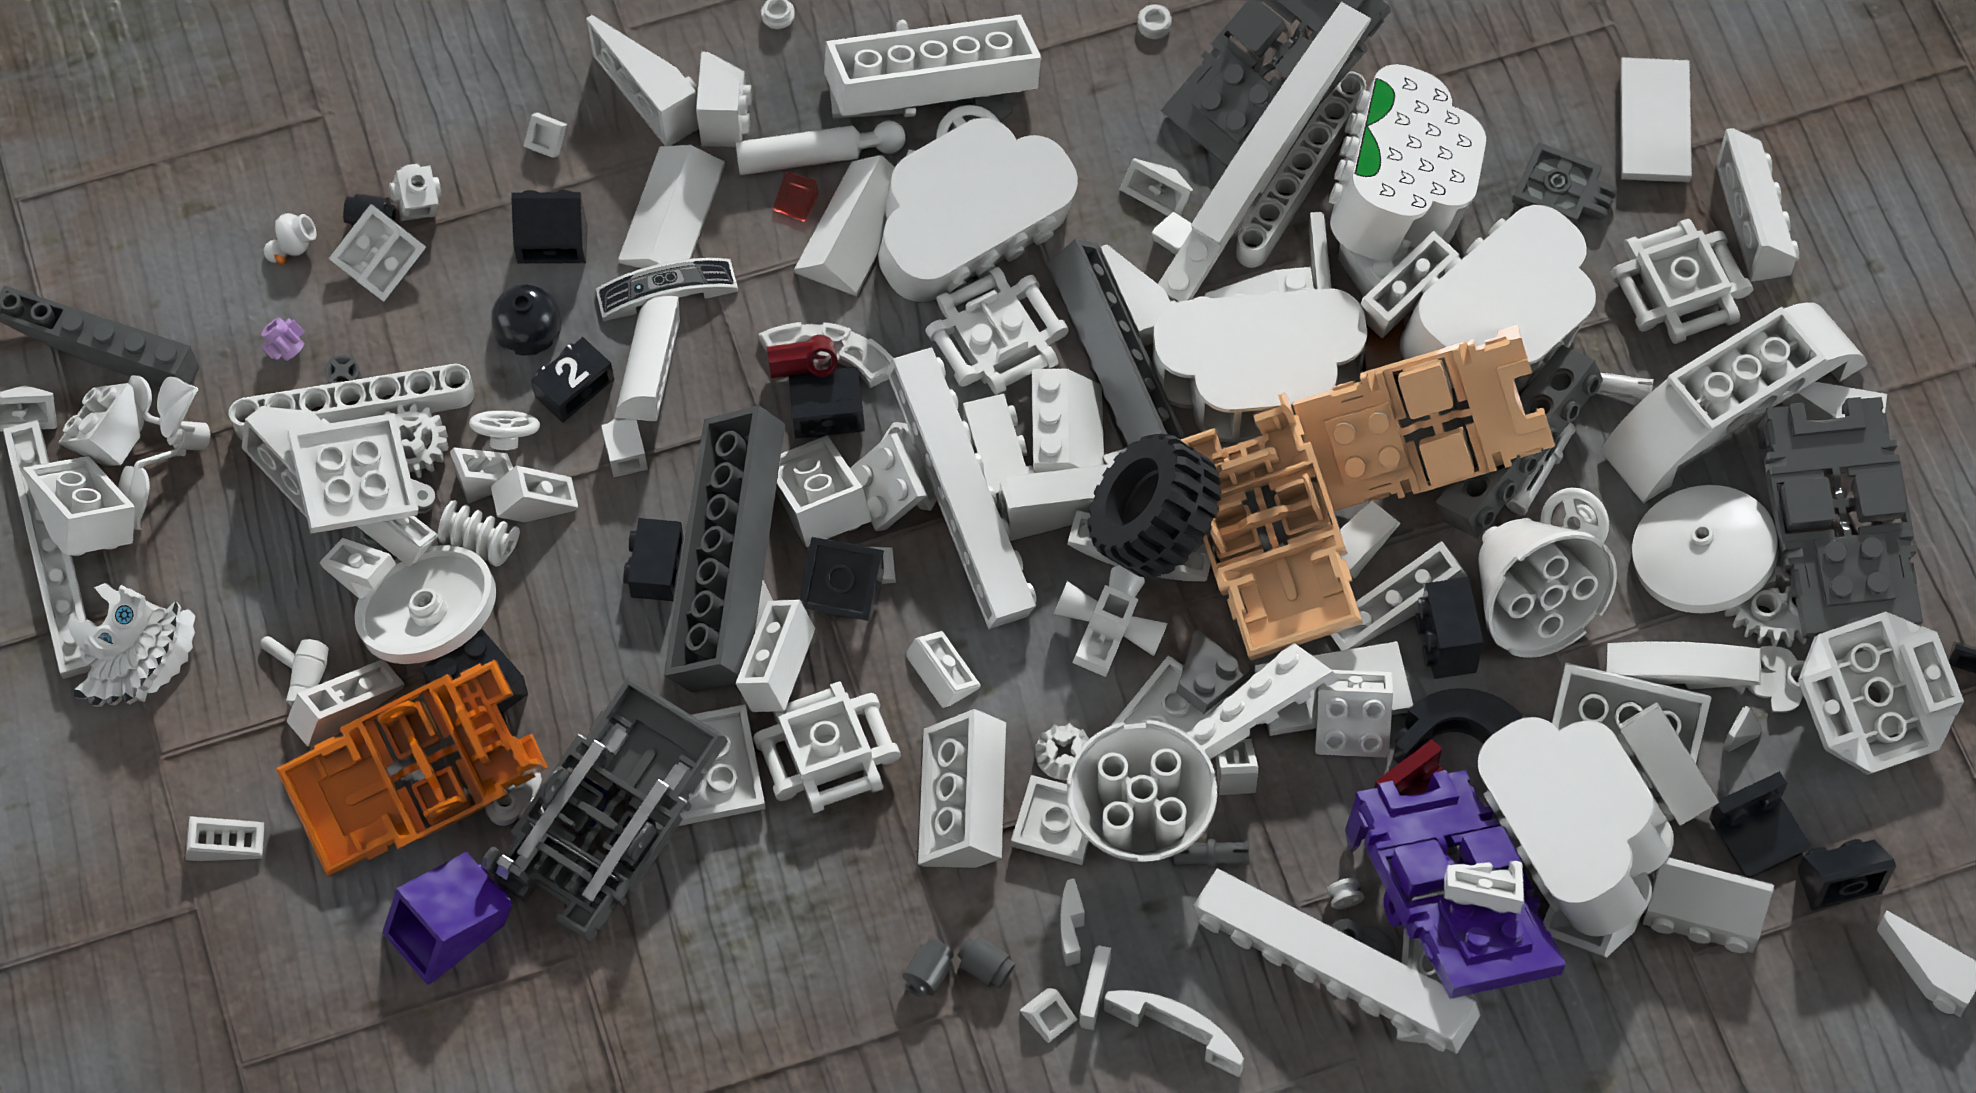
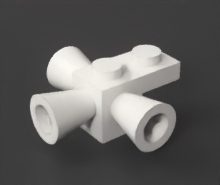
M1122 566L1113 567L1110 573L1109 586H1104L1098 601L1067 581L1054 614L1089 621L1072 663L1106 677L1123 636L1154 657L1168 623L1132 616L1138 602L1135 596L1145 583L1144 577H1139Z

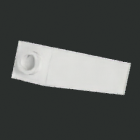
M1112 464L999 478L1000 513L1002 518H1005L1010 529L1009 540L1013 541L1070 526L1073 524L1076 510L1089 513L1090 502H1093L1095 497L1093 494L1097 485H1100L1106 468H1110Z

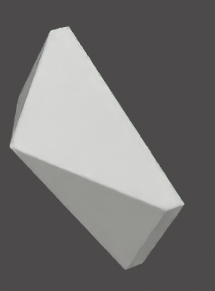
M1135 158L1132 159L1119 190L1167 216L1172 212L1181 216L1193 191L1176 169Z
M26 385L0 392V432L5 428L38 420L41 429L57 428L53 393Z

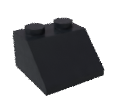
M1853 839L1843 843L1839 848L1827 850L1825 847H1819L1808 851L1803 856L1797 871L1810 908L1815 910L1883 894L1896 868V863L1892 856L1875 839L1862 842L1861 839Z

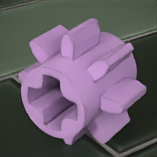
M276 318L262 331L261 336L266 342L261 348L272 359L278 360L282 357L285 361L290 360L303 348L304 342L299 337L305 331L294 319L291 321L288 318L284 322L281 318Z

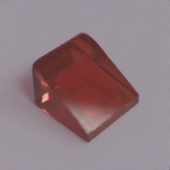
M786 171L773 210L805 221L818 196L817 182Z

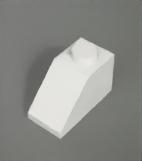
M515 466L490 486L497 517L529 522L572 512L578 508L572 478L568 476Z

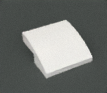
M370 204L331 254L329 260L384 302L426 246Z

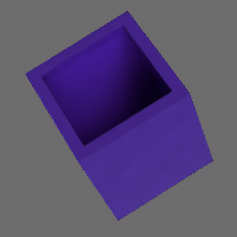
M465 852L398 887L382 933L425 983L429 985L501 929L506 923L512 902L509 900L506 892L498 888L488 877L481 864L475 862Z

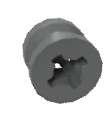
M335 356L328 361L324 369L328 384L344 382L340 381L339 378H345L347 381L363 379L357 361L351 356Z

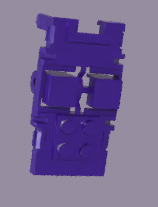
M1446 770L1434 772L1428 785V792L1420 795L1400 796L1393 781L1379 783L1377 788L1357 791L1345 828L1347 844L1351 852L1360 847L1362 840L1365 839L1364 846L1386 889L1384 894V910L1389 923L1393 927L1403 925L1411 940L1420 938L1423 950L1428 960L1433 964L1450 999L1562 975L1566 966L1550 932L1547 931L1540 915L1537 916L1541 902L1538 897H1532L1534 888L1523 867L1524 902L1520 914L1496 912L1489 907L1475 904H1458L1451 899H1446L1444 894L1412 900L1414 897L1443 892L1444 877L1448 865L1491 863L1493 866L1492 870H1506L1509 868L1510 861L1522 862L1506 828L1500 825L1498 819L1491 820L1494 811L1490 806H1484L1474 788L1469 785L1470 777L1466 770L1447 773ZM1459 845V854L1456 859L1457 864H1454L1447 854V848ZM1389 859H1391V861H1390L1391 868H1390V866H1389V864H1388V862H1387V860H1389Z

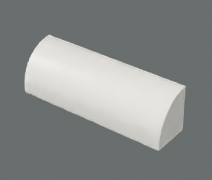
M655 297L644 303L641 307L615 418L657 421L680 322L678 297Z

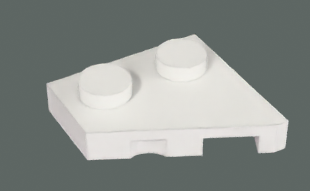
M1510 861L1509 868L1506 870H1492L1493 866L1491 863L1448 865L1444 877L1445 898L1462 905L1475 904L1489 907L1496 912L1520 914L1524 902L1522 862Z

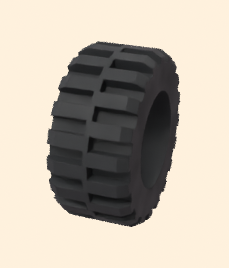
M1165 433L1146 435L1141 437L1140 441H1134L1129 444L1127 450L1124 453L1120 452L1113 459L1115 462L1110 468L1107 467L1104 471L1100 485H1097L1094 490V500L1089 505L1088 512L1091 517L1087 519V524L1093 546L1096 547L1099 553L1139 577L1152 578L1175 571V566H1182L1189 560L1188 556L1192 552H1197L1202 545L1200 542L1205 535L1208 536L1212 529L1211 523L1213 518L1217 517L1219 511L1217 503L1221 500L1222 491L1219 486L1221 485L1219 473L1215 464L1209 458L1173 435L1170 436Z

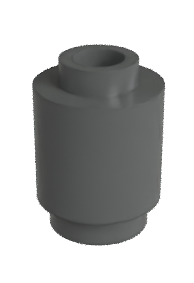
M978 936L975 941L971 938L967 939L957 955L961 959L959 967L988 987L994 985L1000 989L1015 967V963L1009 960L1010 955L981 936Z
M929 939L926 944H922L902 974L903 979L906 981L905 987L919 997H924L925 994L934 995L953 965L951 961L954 957L953 951L947 945L935 939Z

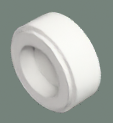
M1161 5L1144 7L1138 15V29L1140 33L1150 39H1160L1166 36L1171 29V14L1168 9Z

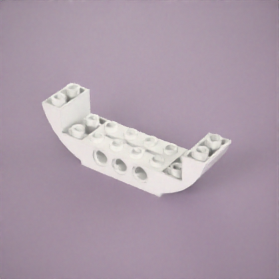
M1806 302L1784 309L1780 307L1670 374L1667 380L1647 395L1620 422L1600 451L1638 498L1645 503L1672 486L1677 467L1765 413L1766 408H1773L1829 372L1841 382L1865 367L1868 363L1863 354L1818 304Z

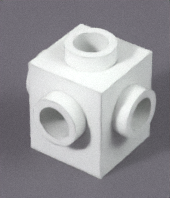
M406 165L400 170H396L393 183H389L390 199L392 204L397 203L401 221L435 216L439 204L438 197H441V188L438 177L432 176L430 166Z

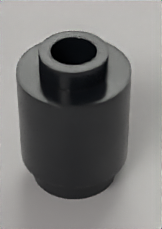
M355 194L354 197L347 196L343 208L344 223L351 224L353 227L369 205L372 204L395 222L396 206L391 205L389 197Z

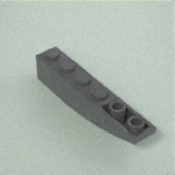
M5 285L0 292L1 323L91 364L129 377L132 375L141 376L147 383L158 387L162 386L167 377L179 378L190 385L199 369L198 362L189 345Z

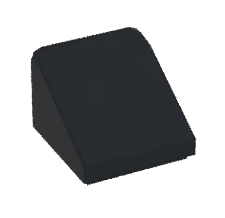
M1954 641L1948 659L1950 666L1976 673V647Z

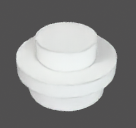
M767 0L762 7L761 16L763 22L768 27L782 29L793 22L795 10L788 0Z

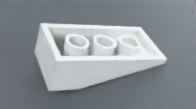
M591 15L586 18L593 56L665 146H671L699 129L696 111L698 89L689 76L684 78L675 66L595 16Z

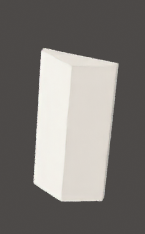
M692 145L660 146L618 262L642 269L661 263L691 259L721 178L725 162Z

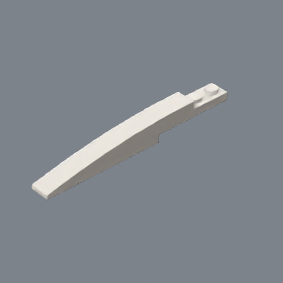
M1343 2L1339 4L1262 114L1190 225L1192 228L1190 234L1158 283V285L1165 289L1168 297L1176 302L1192 300L1258 193L1262 194L1273 178L1369 25L1370 17Z

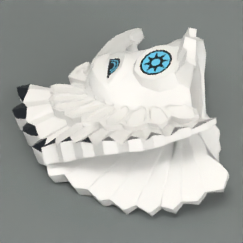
M106 583L94 588L109 603L108 615L103 624L97 626L88 619L84 622H79L74 612L70 614L69 618L70 634L76 644L84 650L81 651L82 660L88 667L92 668L88 673V678L75 689L74 697L88 699L89 703L94 707H102L105 702L115 706L122 700L130 705L137 700L145 702L147 693L157 692L161 685L169 683L172 676L180 673L181 665L188 661V652L193 648L192 639L195 634L193 624L196 616L189 609L180 612L181 606L177 601L172 603L167 609L161 608L146 601L145 596L132 589L120 585L119 591H116Z

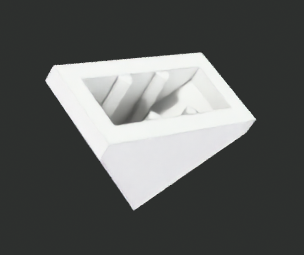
M453 448L450 451L457 478L468 504L492 495L490 486L513 469L507 453Z

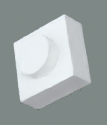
M540 113L532 114L523 146L555 158L559 156L567 124Z

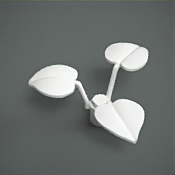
M132 375L129 379L128 384L133 387L139 432L143 428L144 420L160 425L162 435L167 437L168 443L175 448L174 450L139 460L135 463L134 467L126 466L121 474L118 488L135 506L134 529L142 530L141 518L146 508L150 489L148 474L143 467L174 456H185L186 450L204 451L209 445L210 429L206 423L183 421L199 389L176 377H167L160 388L157 399V409L161 415L160 418L151 416L147 412L152 402V393L147 381L141 376Z

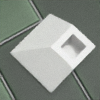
M128 383L94 387L84 396L82 400L84 406L79 413L71 417L64 425L63 432L65 433L58 443L84 457L89 456L93 461L103 466L121 465L140 438L133 387Z

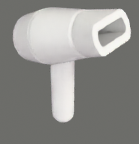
M266 636L261 640L260 645L263 650L292 669L290 688L286 698V702L292 707L297 693L319 685L326 669L329 648L320 641L307 639L302 640L296 653H293L272 637Z

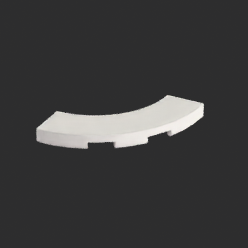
M801 322L774 327L758 334L759 341L766 352L767 346L804 342L814 335H826L834 341L838 363L848 368H858L859 376L866 382L869 388L889 379L886 370L893 357L877 342L852 332L851 328L825 322L823 325H801ZM820 351L814 354L813 358L825 359L829 353Z

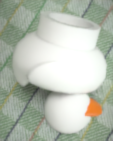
M286 213L281 215L275 222V233L278 240H271L265 245V258L269 262L284 265L287 254L298 256L304 253L309 245V241L314 240L317 235L316 227L311 218L305 214L296 216Z

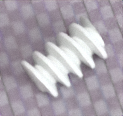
M451 501L445 507L438 528L439 542L444 545L451 544L452 546L471 550L484 561L489 560L490 564L495 567L502 565L514 550L520 535V529L515 526L507 534V522H500L495 529V517L490 515L484 523H481V511H475L470 518L469 506L464 505L459 512H456L457 501Z

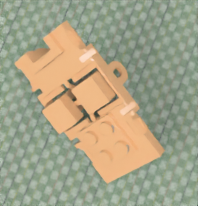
M1518 325L1497 331L1498 337L1485 341L1483 345L1476 347L1474 340L1465 341L1362 372L1360 374V382L1354 383V381L1332 387L1333 390L1293 401L1295 414L1299 416L1305 434L1303 436L1304 442H1311L1314 454L1334 511L1364 503L1365 500L1371 502L1389 497V493L1391 495L1397 493L1398 499L1404 498L1405 493L1411 491L1415 495L1496 471V466L1504 464L1505 468L1512 466L1511 459L1517 458L1518 455L1522 458L1542 452V448L1545 450L1555 447L1544 408H1539L1537 412L1525 415L1514 378L1532 373ZM1445 357L1458 402L1467 400L1470 408L1453 410L1440 415L1439 411L1453 407V397L1443 361L1439 360V358ZM1402 369L1403 372H1400L1398 374V382L1401 388V392L1406 404L1409 417L1411 419H1416L1419 417L1430 415L1429 419L1416 421L1403 428L1401 427L1399 420L1406 418V413L1393 375V372ZM1472 415L1474 422L1466 424V428L1479 467L1474 468L1473 457L1463 426L1445 432L1444 422ZM1433 426L1436 435L1419 441V449L1429 477V481H1427L1414 440L1406 442L1404 435L1420 428ZM1316 477L1327 513H1329L1318 478Z
M1285 392L1278 394L1281 406L1254 415L1262 436L1223 449L1214 428L1181 439L1182 442L1209 458L1215 464L1220 476L1221 485L1219 486L1222 495L1221 500L1217 503L1219 511L1217 517L1212 520V529L1210 531L1220 563L1216 562L1209 537L1205 535L1203 540L1222 596L1229 594L1230 598L1227 599L1233 620L1238 622L1251 661L1280 652L1293 642L1296 645H1301L1363 624L1350 582L1353 580L1346 560H1342L1341 557L1347 555L1348 552L1343 542L1311 442H1303L1302 437L1305 434L1299 416L1294 415ZM1314 477H1317V478H1318V481H1319V484H1320V487H1321V490H1322V493H1323V496H1324V499H1325V502H1326V505H1327V508H1328V512H1329V515H1330V518H1331V521H1332V524H1333V525H1331V522H1330V519H1329V516H1328V513H1327V510H1326V507H1325V504H1324V501H1323V498H1322L1320 489H1319V487H1318V485H1317L1316 482H1312V481H1311V478H1314ZM1269 485L1271 492L1276 491L1277 494L1274 496L1277 507L1267 509L1261 487ZM1251 490L1255 492L1260 512L1252 514L1248 505H1243L1242 503L1247 501L1245 492ZM1282 520L1286 535L1289 538L1287 540L1288 545L1282 547L1279 546L1272 525L1273 522ZM1262 526L1266 527L1273 550L1264 552L1257 528Z

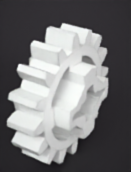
M412 404L410 411H404V408L400 405L397 408L398 414L395 417L409 472H415L417 478L422 477V469L426 468L430 472L434 471L432 463L434 460L437 462L444 461L442 451L449 448L447 439H445L448 437L446 427L442 426L439 415L432 417L428 407L420 413L416 404Z

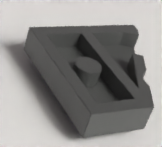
M1197 629L1194 631L1176 693L1202 714H1205L1245 682L1249 676L1250 669Z

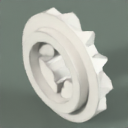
M1070 723L1066 726L1054 724L1050 730L1041 733L1035 745V757L1038 766L1045 774L1055 779L1068 780V774L1074 758L1082 746L1089 740L1084 729L1074 728ZM1073 742L1071 746V754L1073 756L1064 754L1056 759L1058 754L1056 745L1065 747Z

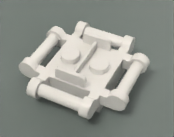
M1690 219L1679 221L1675 227L1639 239L1632 237L1624 240L1625 252L1632 260L1615 266L1610 271L1614 282L1620 284L1636 315L1635 323L1640 331L1650 330L1657 324L1665 322L1671 341L1677 344L1685 341L1687 336L1725 323L1732 325L1740 322V313L1733 298L1740 299L1748 296L1753 291V286L1748 278L1743 277L1727 247L1728 239L1723 231H1716L1705 235L1703 230H1696ZM1640 274L1643 280L1642 287L1653 307L1652 310L1647 308L1632 276ZM1717 303L1721 308L1720 311L1681 323L1679 316Z
M996 267L988 271V276L951 294L945 292L936 297L937 303L946 319L932 322L927 326L925 332L931 341H936L955 371L954 378L959 386H967L981 379L984 384L988 383L995 395L1006 391V386L1032 374V369H1043L1045 367L1050 369L1058 365L1057 356L1048 345L1065 337L1069 329L1063 320H1058L1038 289L1040 284L1034 275H1028L1022 278L1017 285L1010 287L1002 270ZM992 288H995V289H996V291L993 290V291H991V292H988V293H986V294H984V295H982V296H980V297H978V298H976V299H974V300L968 302V303L966 304V310H963V311H961V312H958L957 309L955 308L956 306H958V305H960V304H962V303H964V302H966V301H968V300H970V299H972V298H974V297H976V296H978V295H980V294H982V293H984V292H986V291H988V290H990V289H992ZM1028 297L1047 329L1041 332L1038 331L1019 300ZM952 334L971 365L965 363L948 335Z
M839 681L830 684V689L787 703L785 711H773L778 725L757 732L753 736L756 748L763 753L775 784L773 791L777 800L785 801L791 799L796 793L805 790L812 812L817 813L824 810V806L869 790L872 793L883 790V784L875 765L881 763L884 765L892 764L900 759L901 753L897 744L892 743L878 710L880 703L876 694L868 693L850 699L848 693H845L842 683ZM862 714L866 716L878 747L870 749L857 715ZM785 740L798 773L789 778L775 746L777 742ZM861 770L865 772L866 776L821 792H818L816 787Z

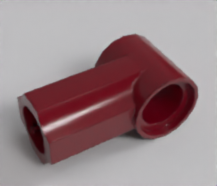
M814 335L804 342L767 346L771 378L808 373L818 377H825L833 373L837 367L838 359L834 341L826 335ZM820 351L829 353L822 360L813 358V355Z

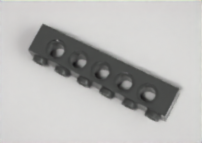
M1561 345L1520 396L1525 415L1537 412L1539 408H1544L1554 444L1557 443L1560 434L1567 425L1577 418L1580 409L1590 396H1593L1599 390L1603 378L1596 361ZM1542 448V452L1522 458L1518 455L1517 458L1511 459L1512 466L1505 468L1503 464L1496 466V471L1450 484L1435 502L1444 522L1478 539L1482 532L1492 525L1496 515L1505 503L1515 496L1517 488L1525 478L1535 471L1538 462L1548 449L1543 450ZM1474 454L1472 456L1474 468H1476L1479 466Z

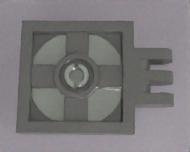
M1538 142L1515 190L1512 203L1522 207L1543 205L1553 208L1577 226L1582 213L1599 220H1604L1608 214L1607 209H1610L1613 203L1612 198H1615L1618 189L1613 185L1598 180L1602 169L1601 165Z

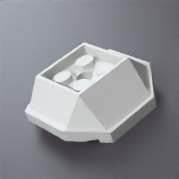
M1883 612L1815 636L1798 680L1824 749L1867 775L1938 751L1964 702L1938 633L1888 612ZM1869 686H1874L1879 690L1881 694L1880 703L1874 702L1869 697Z

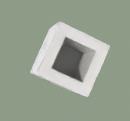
M617 418L601 425L613 478L648 470L637 420Z

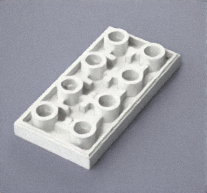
M1621 58V179L1690 182L1692 172L1689 60Z
M1398 641L1313 656L1331 670L1392 672V715L1407 713L1408 709L1413 706ZM1269 663L1255 665V674ZM1318 687L1310 691L1311 698L1300 705L1295 700L1277 712L1279 718L1267 724L1269 736L1317 728Z

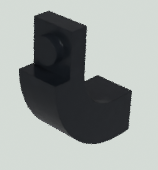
M1454 688L1435 692L1422 698L1408 709L1406 726L1400 730L1393 740L1395 744L1393 759L1397 763H1401L1431 739L1447 732L1465 733L1484 744L1497 731L1514 721L1522 719L1523 714L1503 699L1484 691Z

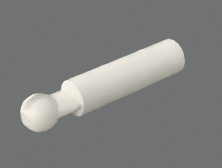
M884 121L873 132L859 133L852 125L735 142L739 173L740 175L858 159L861 150L876 147L883 153L893 154L903 147L906 139L904 129L900 124L894 121Z

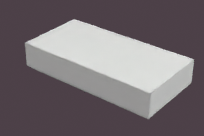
M1098 945V948L1096 947L1080 1010L1079 1025H1081V1028L1094 1030L1111 961V948Z

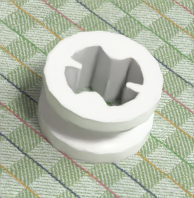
M1357 878L1342 879L1334 882L1327 888L1328 895L1334 897L1331 900V905L1334 909L1349 908L1364 900L1363 892L1358 891L1360 882Z

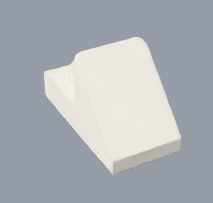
M342 538L319 562L327 572L361 599L371 589H374L396 565L390 554Z

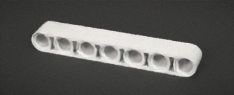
M1348 72L1321 103L1242 225L1237 236L1236 257L1243 266L1255 268L1266 261L1347 134L1345 127L1351 113L1357 114L1356 105L1362 90H1366V81L1359 73ZM1330 117H1335V118H1338V120H1332V119H1329V118H1330ZM1314 142H1319V143H1322V145H1316V144H1313V143H1314ZM1301 167H1302V168H1305V169H1307V170H1298V169H1296V168H1301ZM1280 193H1288V194H1290V195H1289V196H1283V195H1280ZM1270 218L1275 221L1268 222L1264 221L1263 219ZM1248 244H1255V245H1257L1258 247H1253V248H1252V247H1248L1247 245H1248Z
M449 364L241 398L232 403L229 408V417L237 437L242 440L245 424L242 421L261 406L311 411L315 407L323 406L321 410L313 412L320 420L326 419L329 423L385 415L386 411L396 415L398 414L397 408L400 405L404 408V411H410L412 404H416L420 413L426 407L430 408L431 413L462 408L472 402L475 391L469 370L460 364ZM455 384H463L459 388H450ZM428 389L426 393L416 394L419 390ZM386 395H394L393 397L387 400L381 399ZM351 401H358L354 405H346Z

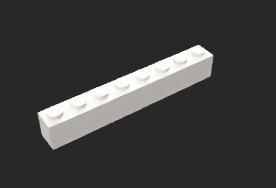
M932 347L893 358L886 373L988 629L1028 617L1036 606L1035 590L1031 583H1027L1022 572V558L1017 550H1013L1009 540L1010 529L1008 523L998 513L996 493L991 485L988 486L983 475L984 464L982 458L978 453H974L970 443L971 432L969 426L960 418L957 410L958 399L955 392L948 388L945 380L946 371L941 358H936Z
M1218 868L1194 903L1200 918L1199 922L1208 930L1214 933H1218L1221 930L1231 935V940L1244 949L1249 950L1251 946L1263 952V957L1277 966H1281L1284 963L1294 968V972L1307 982L1313 983L1314 980L1326 985V989L1334 996L1342 1000L1349 997L1359 1002V1007L1372 1016L1384 1015L1391 1019V1023L1397 1029L1407 1034H1411L1414 1031L1424 1036L1425 1042L1439 1051H1444L1447 1048L1457 1054L1480 1017L1475 1001L1466 996L1450 999L1444 986L1435 980Z

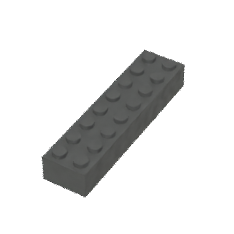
M760 405L704 419L664 673L665 677L691 693L736 684L755 635L785 423Z

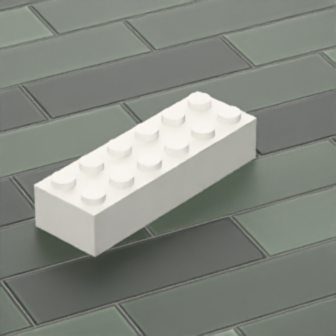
M1015 15L826 41L824 74L842 116L1038 89L1041 56L1022 16Z

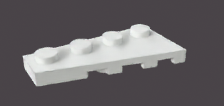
M1293 642L1262 670L1254 674L1235 693L1227 697L1207 717L1199 721L1187 734L1203 748L1209 759H1212L1250 735L1249 729L1256 724L1271 723L1279 718L1277 712L1295 700L1300 705L1311 698L1309 692L1323 683L1329 687L1339 680L1330 668Z

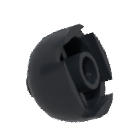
M525 284L507 289L495 301L491 311L492 330L498 344L504 349L506 347L509 350L515 351L517 355H536L547 350L553 344V339L557 336V333L561 331L559 308L552 296L540 287Z

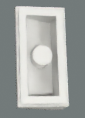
M415 516L357 526L407 566L413 565L438 538L437 533Z
M943 631L915 638L906 652L907 659L942 708L953 705L981 687Z

